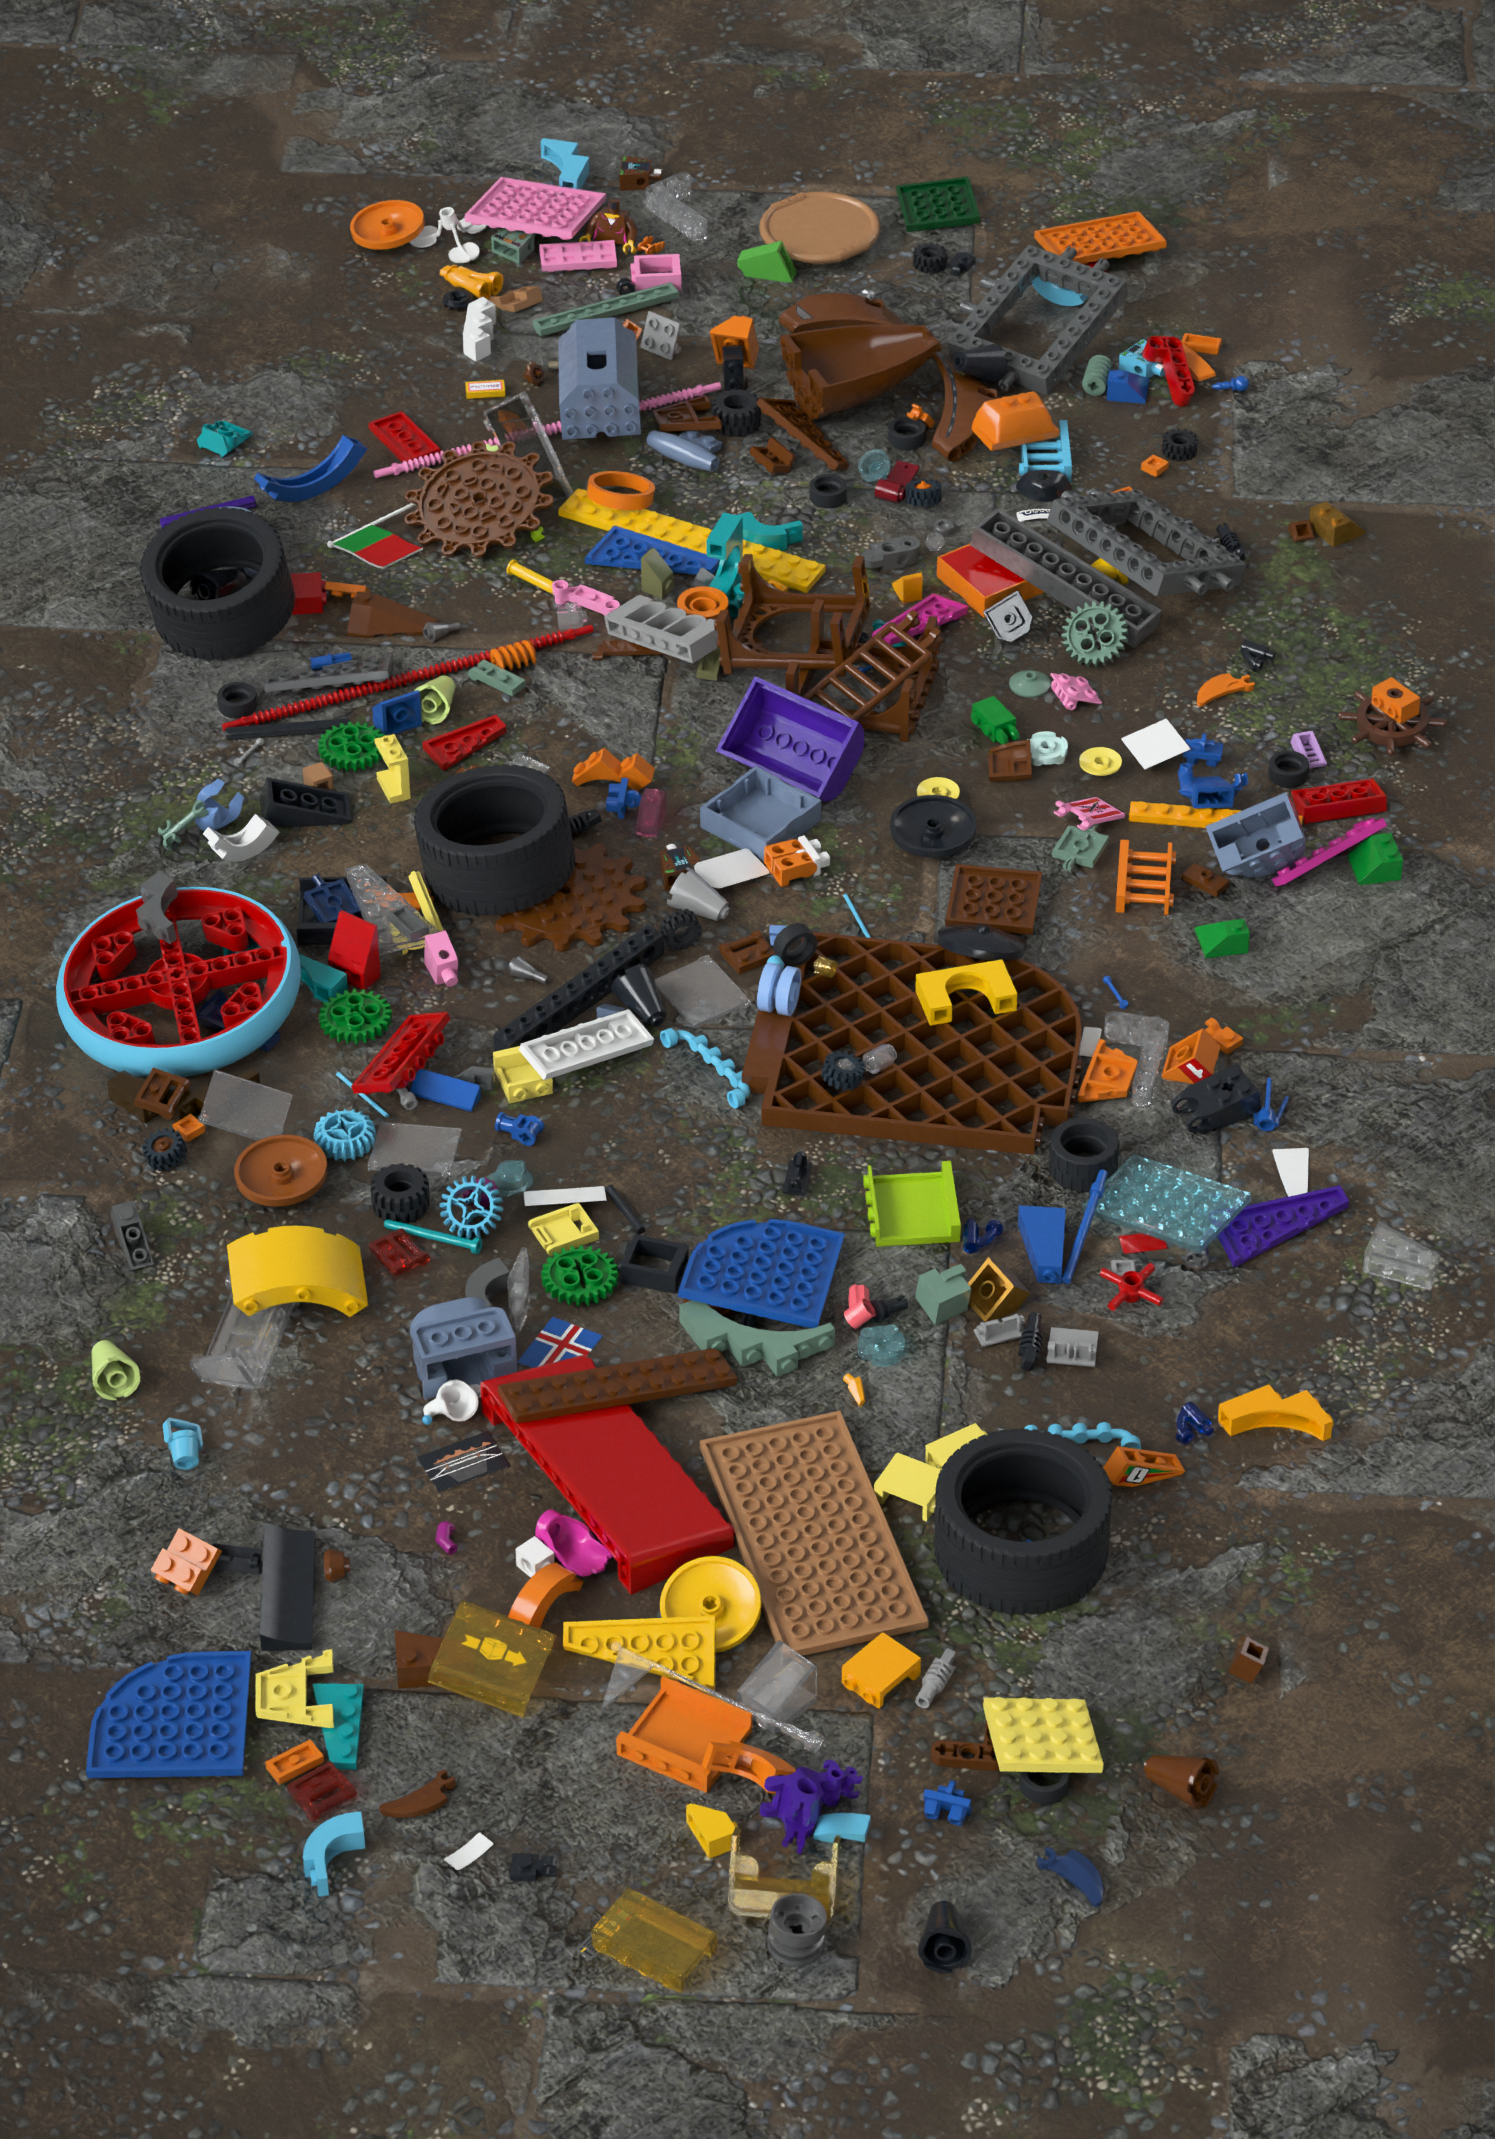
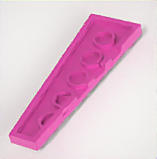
M933 593L890 622L898 625L913 609L919 614L917 619L921 623L907 632V634L913 637L925 632L929 616L938 617L937 626L951 620H958L959 617L967 614L968 606ZM887 624L883 625L882 627L872 633V637ZM890 632L883 638L891 646L903 641L893 632Z
M1373 817L1366 821L1362 820L1354 824L1353 829L1347 831L1344 836L1329 841V845L1324 848L1322 846L1315 849L1309 857L1306 858L1304 856L1296 860L1294 866L1290 868L1286 866L1278 870V875L1272 878L1275 887L1288 883L1386 827L1387 824L1384 818L1375 820Z

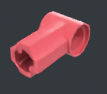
M854 1284L851 1286L848 1295L849 1308L844 1311V1316L847 1322L857 1329L876 1316V1312L870 1303L869 1289L865 1285Z

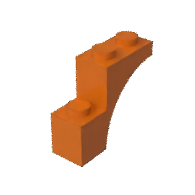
M603 748L599 752H593L585 762H580L575 766L572 782L578 787L593 780H613L621 783L622 778H628L627 786L638 792L652 782L655 768L638 753L620 762L607 749Z

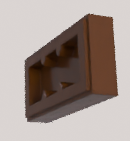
M1196 863L1185 870L1181 876V880L1215 897H1218L1230 885V880Z

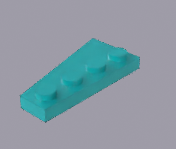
M312 1683L316 1705L333 1704L334 1728L321 1727L330 1769L356 1770L364 1684Z

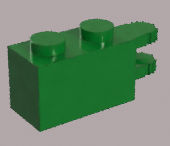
M994 696L972 704V722L994 743L1007 744L1009 742L1008 737L1012 741L1019 740L1020 736L1016 729V718Z

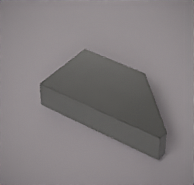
M471 1066L454 1077L477 1084L484 1090L493 1091L495 1087L493 1068Z

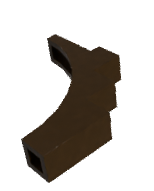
M251 1069L240 1076L224 1082L190 1087L187 1092H184L175 1107V1114L172 1120L177 1122L189 1114L193 1116L198 1114L215 1127L233 1116L232 1108L261 1089L259 1072ZM125 1070L108 1080L109 1098L143 1123H147L159 1115L158 1113L134 1106V1099L145 1080L137 1078ZM175 1086L169 1088L161 1103L167 1105L176 1089Z

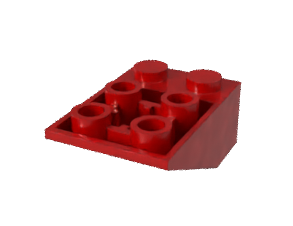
M341 910L338 915L328 956V966L346 973L347 983L361 990L368 989L381 977L377 926Z

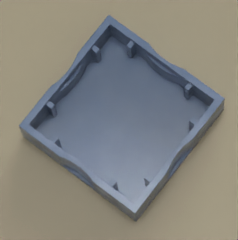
M754 766L737 779L731 787L720 792L700 807V828L740 849H749L762 861H764V846L798 839V837L821 821L820 799L799 788L784 783L778 777L757 766Z

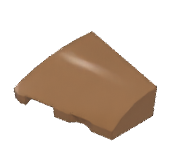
M526 286L508 291L503 296H491L489 301L502 310L517 312L542 302L543 298L540 286Z

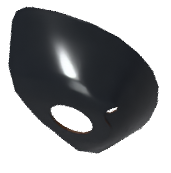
M1032 470L1020 478L1016 484V489L1031 500L1050 502L1054 499H1060L1062 493L1066 490L1071 492L1072 485L1067 477L1059 471ZM1046 473L1051 478L1049 480H1041L1038 476Z

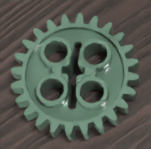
M1093 601L1092 607L1085 603V609L1082 610L1078 606V613L1070 612L1073 618L1065 619L1068 626L1062 627L1067 632L1061 634L1065 640L1062 643L1064 647H1068L1066 652L1071 654L1073 660L1078 658L1077 661L1080 665L1085 661L1087 667L1090 666L1091 662H1093L1095 667H1098L1099 662L1106 666L1107 659L1114 662L1112 656L1120 657L1118 650H1125L1122 643L1128 642L1127 637H1125V635L1129 634L1128 629H1125L1128 624L1126 621H1123L1125 617L1123 614H1119L1118 608L1113 610L1111 604L1105 608L1103 601H1101L1099 606ZM1090 618H1093V624L1095 629L1097 630L1096 634L1101 645V650H1098L1096 640L1093 637L1094 632L1090 625ZM1101 619H1107L1104 624H1098ZM1087 625L1084 631H1078L1081 626ZM1112 637L1109 643H1103L1105 638ZM1087 644H1093L1090 649L1084 650Z

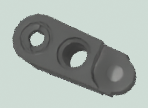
M902 536L870 544V549L865 550L861 556H864L867 568L881 567L883 571L904 568L906 565L917 562L920 555V540L914 536Z

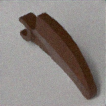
M441 1770L434 1780L420 1789L397 1800L381 1804L379 1811L383 1816L395 1818L417 1817L430 1813L448 1802L447 1796L443 1792L455 1788V1777L448 1779L447 1771Z

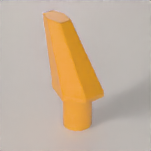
M848 1373L844 1376L843 1381L849 1385L847 1387L848 1390L852 1393L859 1407H861L865 1403L863 1381L860 1377L854 1378Z

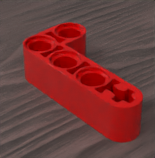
M1172 336L1149 337L1142 351L1143 358L1149 362H1162L1173 402L1180 407L1187 406L1195 391L1181 340Z

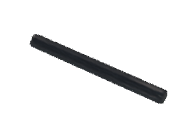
M343 718L227 727L226 738L233 740L325 733L326 730L332 731V726L339 728L340 723L346 726L351 720Z

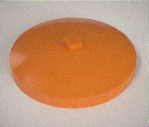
M387 200L369 205L359 211L351 220L350 231L353 240L360 246L369 249H390L415 239L422 232L425 220L421 208L416 204L403 200Z

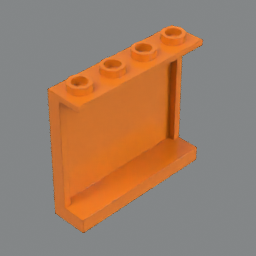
M662 1676L660 1691L628 1734L621 1731L617 1736V1755L708 1793L722 1773L720 1771L706 1770L702 1766L709 1741L727 1744L729 1740L744 1743L753 1730L752 1713L726 1703L722 1699L707 1695L698 1689L681 1684L677 1680Z

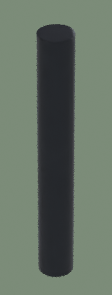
M608 1185L605 1188L607 1194L637 1234H643L645 1232L644 1226L614 1186Z

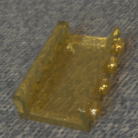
M628 1887L591 1930L592 1946L599 1953L607 1954L616 1959L620 1964L628 1965L639 1971L643 1976L650 1977L662 1983L664 1987L679 1993L684 1990L685 1978L703 1956L712 1957L717 1951V1933Z

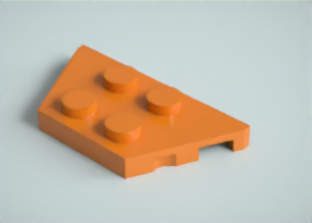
M1099 1039L1079 1090L1077 1102L1127 1097L1138 1069V1061L1131 1056L1125 1055L1118 1048L1110 1049L1106 1046V1041Z

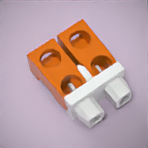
M800 836L798 840L792 839L764 846V864L781 887L788 886L789 880L799 877L820 875V868L830 865V856L827 852L821 853V844L818 839L808 841L805 836Z

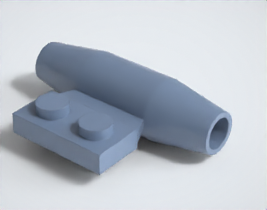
M653 430L647 437V444L665 457L686 466L709 472L716 471L719 466L720 460L714 453L722 449V442L712 436L701 434L698 430H688L679 436Z

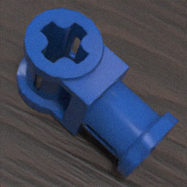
M500 1112L495 1122V1130L509 1132L512 1139L531 1146L535 1143L537 1134L544 1130V1123L536 1116L520 1114L515 1118Z

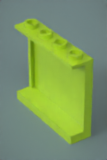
M942 1161L941 1172L872 1176L871 1165H868L867 1175H863L864 1189H868L865 1192L866 1205H871V1207H868V1221H873V1223H870V1236L875 1237L876 1247L960 1242L961 1224L951 1161Z

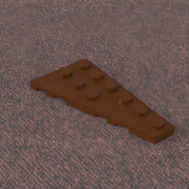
M759 398L756 405L762 409V413L772 417L778 426L788 430L787 433L801 441L803 447L813 451L816 458L825 461L829 469L836 472L838 470L847 471L850 463L839 451L832 449L833 444L830 441L823 439L825 435L811 419L803 416L805 412L802 409L795 407L797 403L794 400Z

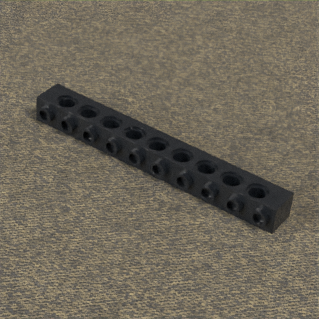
M649 925L642 928L493 1035L494 1052L518 1047L521 1043L556 1033L613 992L611 989L614 980L618 976L622 978L626 975L625 970L636 965H646L648 967L663 956L664 934Z

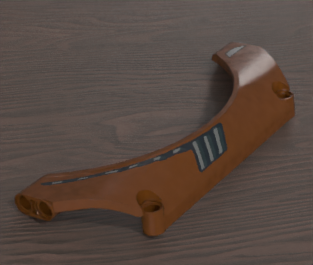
M846 293L807 296L785 310L779 317V323L791 333L833 326L870 324L908 325L887 309L881 299L870 301L867 297ZM941 351L931 357L939 368L945 384L944 410L932 440V447L949 462H955L975 448L978 436L973 432L972 424L978 410L984 402L999 399V396L995 389H989L975 377L958 371L954 366V361Z

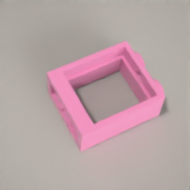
M679 254L634 256V263H631V278L633 285H636V292L669 282L678 291H681ZM653 272H672V273H653Z

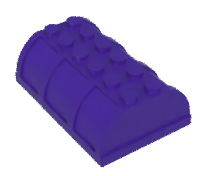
M755 676L722 737L716 752L751 769L757 766L778 777L784 783L799 788L821 801L827 802L836 798L843 791L863 752L864 731L859 722Z

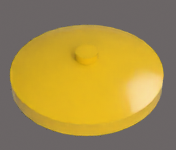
M718 1556L702 1557L682 1565L667 1580L660 1599L662 1618L715 1616L716 1653L729 1650L742 1643L755 1629L762 1607L760 1591L752 1574L738 1562Z

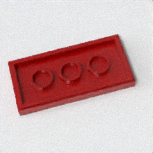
M403 411L368 423L369 430L402 463L403 461L408 462L409 459L414 461V458H424L425 455L430 457V454L435 455L436 452L439 454L441 452V449Z

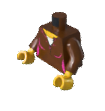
M610 199L609 207H604L601 211L596 212L589 221L585 231L586 236H582L579 242L584 240L590 242L591 237L595 241L614 240V244L624 245L623 251L628 254L630 247H632L631 253L635 254L637 250L634 243H636L638 228L633 218L630 217V212L620 209V200Z

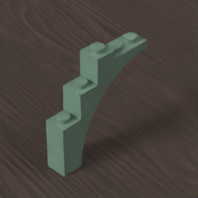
M691 1300L679 1305V1322L701 1350L716 1349L722 1352L728 1349L741 1367L763 1359L777 1377L798 1369V1360L835 1346V1328L831 1323L798 1331H769L738 1324L723 1317L706 1303Z

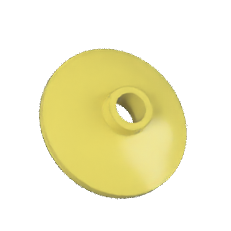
M1095 747L1081 754L1079 764L1087 773L1105 776L1117 772L1122 765V759L1112 749Z
M942 777L926 779L917 787V796L942 795L958 799L960 794L959 787L954 781Z

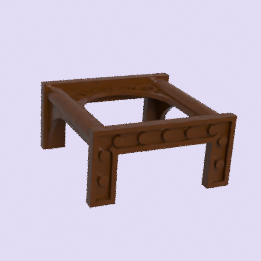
M744 554L742 561L738 563V574H741L742 577L740 588L741 592H744L743 606L739 608L738 618L734 620L733 630L731 628L729 610H721L718 618L714 620V629L718 631L717 647L721 651L719 662L723 666L724 674H732L734 668L787 669L790 661L799 662V669L834 670L855 652L871 610L864 556H856L852 565L856 595L797 594L777 589L766 582L757 572L753 562V555ZM816 599L824 600V613H834L830 622L834 654L776 653L761 648L753 639L755 630L766 620L789 612H811ZM764 611L766 612V614L759 615L757 614V612ZM842 613H852L845 630ZM844 671L840 677H845L847 671Z
M816 599L811 610V645L807 654H834L832 639L824 637V600ZM929 616L925 632L916 641L921 643L935 627L939 630L941 629L940 626H937L938 617ZM858 643L855 651L858 650L864 643ZM940 644L929 650L932 653V658L917 670L919 673L905 679L901 689V696L895 704L887 707L886 711L876 714L875 711H869L857 721L862 725L863 729L900 734V741H909L911 734L915 733L916 721L919 722L921 709L925 707V696H929L930 684L934 683L935 671L938 672L940 659H937V655L940 651ZM877 645L868 651L882 664L898 674L907 669ZM909 645L894 647L913 663L922 656ZM863 658L857 660L858 662L868 663ZM790 661L786 671V690L801 697L805 695L815 670L801 669L799 672V662ZM845 709L852 715L856 712L855 710Z

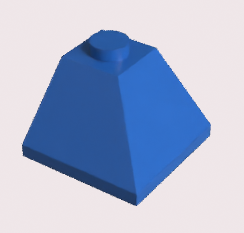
M1110 370L1107 384V401L1145 404L1150 379L1131 372Z
M418 690L380 702L372 707L373 724L377 729L381 730V734H385V736L393 735L422 726L421 701Z

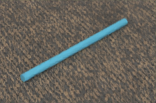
M844 894L843 897L865 937L871 938L847 894Z
M340 1072L336 1073L342 1081L351 1087L353 1084ZM359 1093V1095L363 1099H365L384 1117L387 1118L389 1116V1114L386 1111H384L367 1095H365L364 1093Z

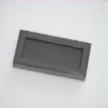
M406 905L387 913V919L411 942L430 933L429 926Z

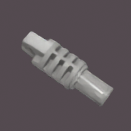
M947 1648L940 1659L935 1657L922 1679L923 1687L915 1700L919 1707L928 1708L934 1696L944 1689L956 1666L952 1665L956 1655L955 1651Z

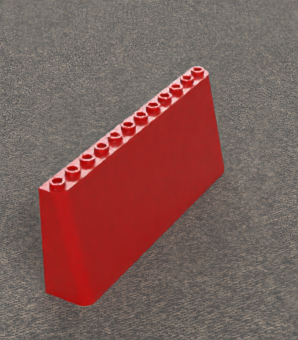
M580 1355L481 1382V1407L484 1415L493 1426L502 1423V1421L618 1562V1579L631 1595L670 1578L678 1568L687 1562L702 1557L717 1556L734 1548L735 1530L731 1523H727L723 1519L719 1509L712 1506L707 1495L696 1487L693 1478L685 1474L681 1464L678 1461H674L670 1456L669 1450L658 1442L655 1433L647 1429L643 1419L640 1416L637 1417L630 1404L516 1424L497 1393L498 1385L595 1369V1364L590 1357Z

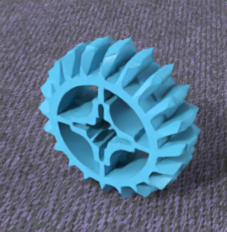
M346 1108L344 1111L336 1109L333 1114L327 1112L326 1117L323 1116L319 1122H316L314 1129L315 1143L323 1150L327 1159L334 1157L335 1161L338 1159L346 1161L349 1158L355 1160L356 1156L363 1158V1154L369 1153L370 1148L374 1147L376 1138L375 1125L369 1115H364L363 1111L356 1113L355 1109L347 1111Z
M464 1176L462 1177L463 1184L460 1185L455 1180L454 1185L456 1188L454 1190L450 1186L446 1188L451 1193L450 1196L442 1194V1198L447 1203H440V1207L447 1210L442 1211L440 1215L444 1218L448 1217L444 1224L445 1226L452 1224L450 1227L452 1233L459 1228V1237H462L466 1231L468 1239L472 1238V1232H475L477 1238H481V1230L488 1235L489 1230L487 1227L489 1225L493 1229L497 1227L492 1221L493 1219L501 1220V1217L495 1213L503 1212V1207L496 1206L502 1203L503 1200L500 1197L494 1198L499 1194L498 1189L491 1191L493 1188L491 1182L484 1186V1178H481L477 1183L476 1176H472L471 1182L468 1183L467 1178ZM467 1190H475L474 1192H472L470 1197L466 1199L457 1198L461 1193ZM482 1192L489 1197L490 1210L480 1206V1195ZM474 1202L477 1209L469 1212L466 1206ZM453 1205L463 1209L461 1223L454 1217ZM476 1216L486 1217L476 1225H468Z

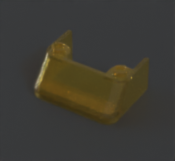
M735 1827L731 1838L728 1907L732 1913L738 1916L770 1918L771 1908L776 1900L784 1895L800 1893L812 1896L822 1903L826 1911V1921L832 1917L835 1909L839 1875L841 1835H835L832 1861L818 1862L812 1870L811 1881L759 1877L758 1861L753 1856L739 1854L741 1828Z

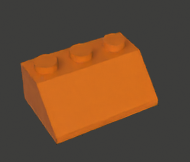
M733 316L710 330L717 364H722V347L742 346L744 368L754 369L759 346L752 318Z

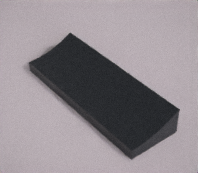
M264 1522L260 1615L261 1651L312 1650L315 1531L288 1529Z

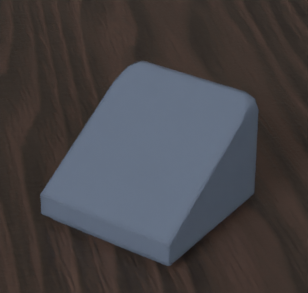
M604 1003L597 1008V1018L625 1011L626 1008Z

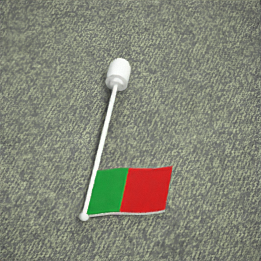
M416 504L404 506L332 542L328 541L327 546L329 548L336 547L351 553L372 566L385 569L423 550V547L408 543L395 534L375 525L416 506Z

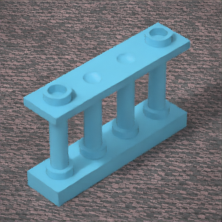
M1059 420L1058 429L1060 432L1059 437H1055L1056 442H1032L1020 445L1022 463H1019V475H1024L1032 470H1053L1061 472L1071 482L1072 462L1067 420ZM1027 450H1057L1058 453L1027 454ZM1028 461H1058L1059 465H1028Z

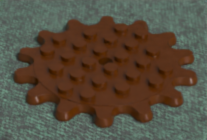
M481 440L474 442L471 451L466 455H458L454 450H446L442 454L444 461L442 467L438 469L424 467L419 470L418 476L425 482V485L420 489H412L405 493V499L410 504L418 505V508L414 512L407 514L404 521L410 527H425L423 532L417 537L421 545L428 546L436 541L443 542L441 551L446 557H453L462 548H471L472 555L480 559L485 556L487 548L496 543L503 545L506 549H513L516 545L514 535L518 531L529 530L534 532L539 529L540 520L533 514L540 509L552 507L553 497L549 494L541 493L540 490L552 483L553 474L549 471L534 472L533 469L540 461L539 454L532 452L524 457L514 456L516 445L510 441L505 442L496 451L487 450L486 443ZM480 498H484L482 501H479V502H477V503L475 502L476 500H479Z
M573 842L576 858L575 866L566 884H563L564 886L557 893L551 895L550 898L544 899L539 904H534L533 907L502 914L503 916L495 924V930L499 933H506L511 930L522 931L521 944L526 947L534 946L543 939L551 940L554 943V949L560 952L567 951L570 948L571 942L576 939H583L591 946H600L604 943L602 933L605 930L612 929L624 933L631 929L629 920L624 917L626 913L643 912L646 910L647 905L644 899L635 897L632 894L636 891L644 890L647 887V881L643 876H629L625 874L633 868V862L630 857L623 856L617 859H608L605 857L608 851L603 843H596L590 849L580 850L575 848Z

